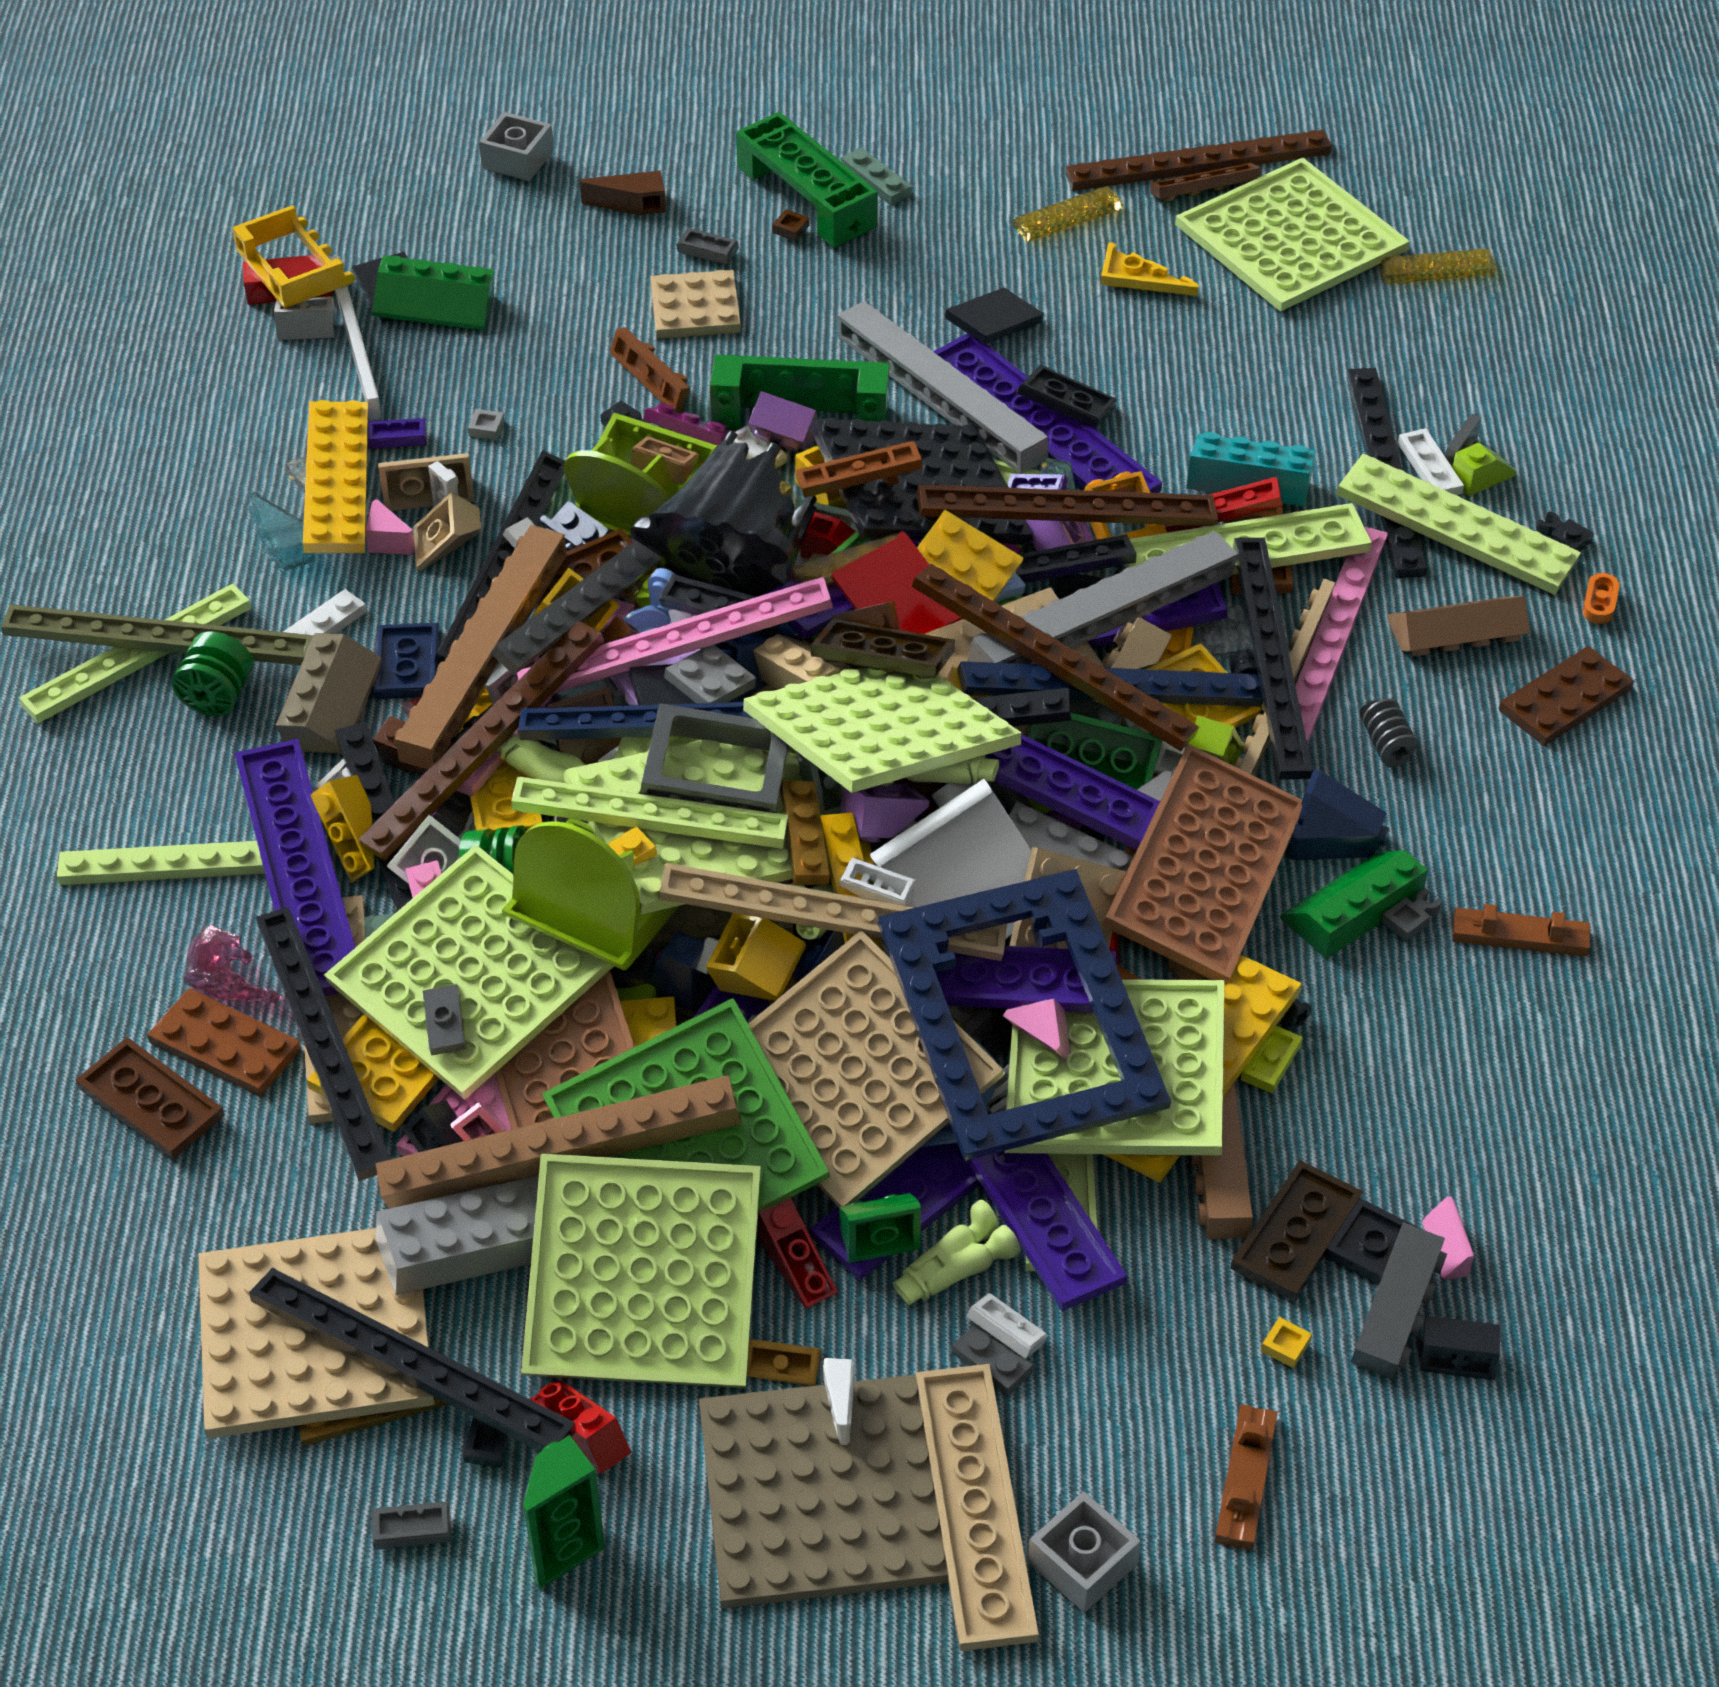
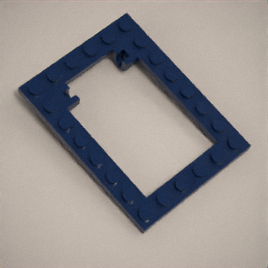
M1077 869L878 916V926L964 1161L1170 1108L1171 1099ZM1031 918L1032 933L1038 947L1061 941L1066 942L1121 1081L988 1114L935 972L956 967L954 952H948V938Z

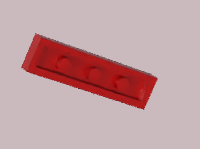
M1277 477L1209 494L1214 497L1218 515L1217 523L1283 506L1280 483ZM1164 525L1167 533L1203 527Z

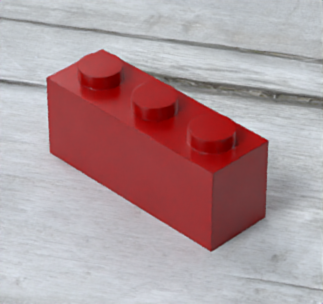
M314 255L265 259L272 269L279 267L288 279L322 267ZM243 262V280L247 304L276 302L275 296L247 262ZM330 291L317 297H330L332 292Z

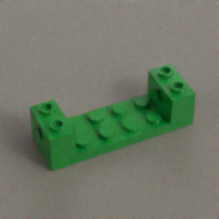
M780 111L736 131L737 167L753 180L774 171L816 206L817 234L833 248L878 227V191Z
M715 354L710 381L711 420L725 425V430H740L744 408H754L762 391L816 411L857 413V419L863 421H888L889 363Z

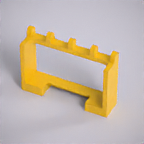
M293 205L232 227L236 250L284 309L344 287L355 281V275L352 272L344 273V263L341 259L330 260L327 257L332 252L328 244L318 246L315 243L319 239V233L314 229L304 230L308 226V220L305 217L297 218L296 208ZM295 233L320 262L322 267L288 279L279 267L271 268L256 250V246Z

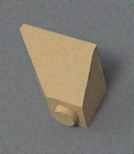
M450 492L413 526L416 569L420 571L461 547L470 538L475 537L481 529L479 508Z

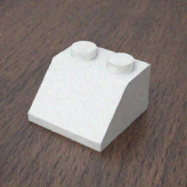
M428 815L389 862L387 868L408 883L405 868L438 860L442 874L459 859L461 840Z

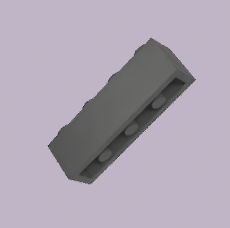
M1403 1222L1351 1360L1352 1364L1390 1379H1394L1398 1367L1405 1370L1412 1348L1406 1346L1409 1335L1417 1337L1424 1316L1419 1315L1418 1311L1421 1303L1429 1306L1436 1287L1435 1284L1430 1283L1433 1272L1441 1273L1448 1254L1441 1251L1445 1240L1444 1237Z

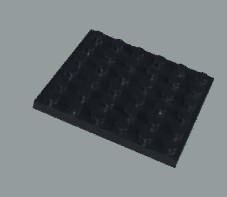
M812 419L810 430L825 462L910 441L915 442L921 456L923 469L899 474V484L887 486L886 479L883 478L839 489L861 538L895 539L899 537L898 534L904 531L911 540H923L939 517L920 516L916 494L919 484L1008 488L977 427L970 425L949 426L940 423L930 425L915 422H873L860 419ZM960 518L999 543L1030 544L1033 533L1026 520Z

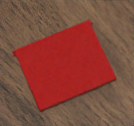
M904 531L898 534L899 537L831 573L830 577L855 610L894 601L900 630L925 634L963 620L962 617L912 587L914 578L927 568L929 563Z

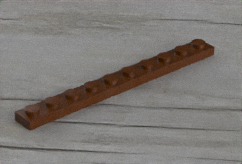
M1324 129L1311 130L1309 132L1267 138L1261 137L1253 140L1234 141L1232 143L1196 148H1183L1181 150L1156 152L1140 156L1134 155L1112 160L1106 159L1097 162L1078 163L1066 166L1065 175L1072 191L1195 174L1247 163L1258 165L1300 159L1302 157L1331 154L1332 145Z
M921 484L918 485L916 492L920 516L940 517L943 511L946 510L958 518L1213 526L1218 521L1213 495Z
M930 564L914 578L912 584L914 589L1180 752L1196 736L1199 726L1189 721L1186 717L1177 714L1158 700L1136 689L1132 684L1123 681L1104 667L1095 664L1076 650L1054 639L1050 634L1041 631L1026 622L1022 617L1003 608L996 601L990 600L971 586L949 575L943 569Z
M578 621L359 838L362 847L386 861L418 829L427 816H431L519 728L521 709L539 708L605 642L602 633Z

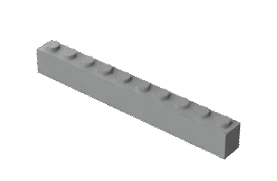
M863 301L837 314L838 337L870 362L889 363L890 377L955 426L970 425L977 427L988 450L1016 472L1023 474L1048 460L1049 441L1048 436L1043 431L1031 425L1024 417L1019 416L1008 408L1005 403L1000 402L989 394L986 389L981 388L968 376L962 374L949 362L943 360L930 348L916 340L914 336L909 335L895 322L882 315L877 309Z
M1213 531L1204 536H1198L1193 541L1182 546L1173 547L1170 551L1157 557H1151L1146 562L1137 566L1128 567L1121 573L1110 578H1104L1092 586L1079 589L1074 594L1065 598L1054 600L1049 605L1038 610L1029 611L1022 618L1072 649L1127 622H1131L1138 617L1149 614L1232 576L1238 553L1216 531ZM980 633L972 639L968 662L1037 664L988 633Z

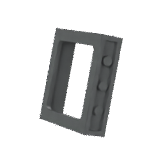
M659 703L640 794L776 813L788 744L764 727L757 719ZM670 735L711 740L724 744L769 751L762 790L750 791L663 776L662 769Z

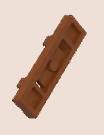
M626 327L616 328L610 354L663 404L674 407V412L683 413L685 400L690 391V387L686 384L688 379L682 373H674L654 354L655 348L650 343H642Z
M910 441L795 471L804 498L826 493L827 499L830 501L840 498L839 489L883 478L886 479L887 486L899 484V474L923 469L915 442Z
M1484 904L1483 910L1456 907L1454 909L1453 942L1588 957L1590 949V922L1565 920L1566 913L1552 912L1550 918L1497 912V905Z
M1240 1404L1215 1543L1253 1550L1278 1411Z

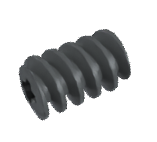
M1393 698L1373 700L1360 708L1359 715L1382 763L1387 767L1395 768L1409 759L1410 754L1417 748L1418 742L1413 736L1411 728L1408 727L1409 724L1406 718H1404L1402 710L1399 709L1400 706L1397 700Z

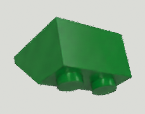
M911 1193L889 1195L883 1199L867 1202L858 1201L839 1207L840 1231L849 1263L920 1250L921 1206Z

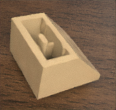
M1138 617L1133 622H1127L1125 626H1121L1113 641L1118 645L1115 650L1112 649L1110 653L1106 654L1102 664L1105 668L1147 669L1158 663L1172 635Z

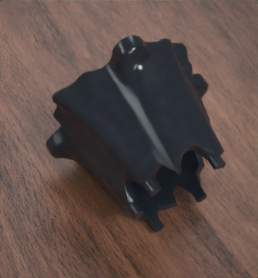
M729 431L724 440L716 446L694 476L676 494L652 514L637 518L630 529V534L637 542L659 556L658 569H667L677 576L759 597L792 580L800 547L817 508L814 506L817 498L815 495L806 497L803 504L795 511L792 498L788 495H783L780 491L782 475L775 469L776 457L781 450L780 446L776 443H770L765 452L748 460L746 459L749 451L747 443H733L738 434Z

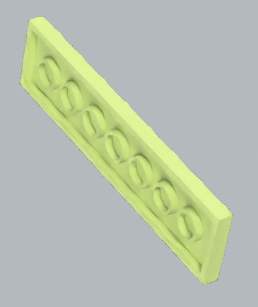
M1365 454L1360 456L1338 485L1336 495L1554 595H1556L1577 563L1581 553L1570 548L1568 545L1559 543L1539 532L1526 528L1484 507L1473 504L1455 494H1451L1429 482L1418 479Z
M1353 503L1132 538L1130 541L1136 551V563L1127 564L1125 567L1137 566L1146 562L1151 557H1157L1170 551L1173 547L1182 546L1193 541L1198 536H1204L1213 531H1216L1232 548L1235 538L1265 537L1271 568L1370 552L1372 542ZM1236 564L1233 570V574H1238Z

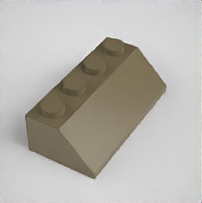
M314 633L276 723L282 741L298 739L302 752L342 754L336 739L335 730L358 724L383 660L381 656L344 634Z

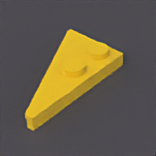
M1108 243L1101 274V285L1198 296L1199 284L1193 282L1192 279L1182 276L1179 280L1168 274V268L1151 260L1143 259L1134 252L1126 255L1117 251V244Z

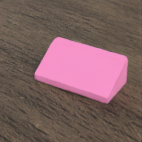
M1452 1196L1446 1197L1424 1218L1423 1226L1425 1231L1445 1238L1441 1251L1448 1254L1440 1275L1442 1279L1449 1280L1468 1277L1474 1253L1455 1201L1452 1199Z

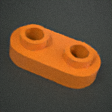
M1597 573L1590 577L1582 610L1583 616L1588 621L1595 624H1605L1612 620L1620 583L1616 577L1608 573Z

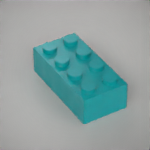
M1214 432L1198 433L1190 455L1186 489L1217 493L1277 477L1281 488L1282 503L1305 506L1311 483L1315 450H1309V448L1302 445H1293L1292 447L1280 446L1274 441L1253 442L1241 436L1233 438L1220 437L1219 434Z

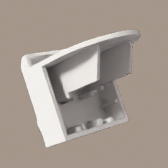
M983 779L974 786L971 783H948L932 795L939 809L918 823L914 819L893 838H881L883 846L870 854L878 867L916 880L913 897L908 907H920L1024 882L1031 849L985 779ZM1015 922L1007 924L1005 939L1012 935Z

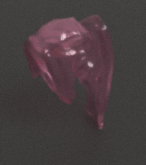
M211 924L201 928L200 933L194 937L188 949L186 961L190 966L183 977L184 983L201 994L220 1000L277 1003L279 999L282 1000L283 995H278L276 991L251 985L245 981L244 977H241L231 969V961L238 960L248 965L253 959L250 952L244 950L240 944V936Z

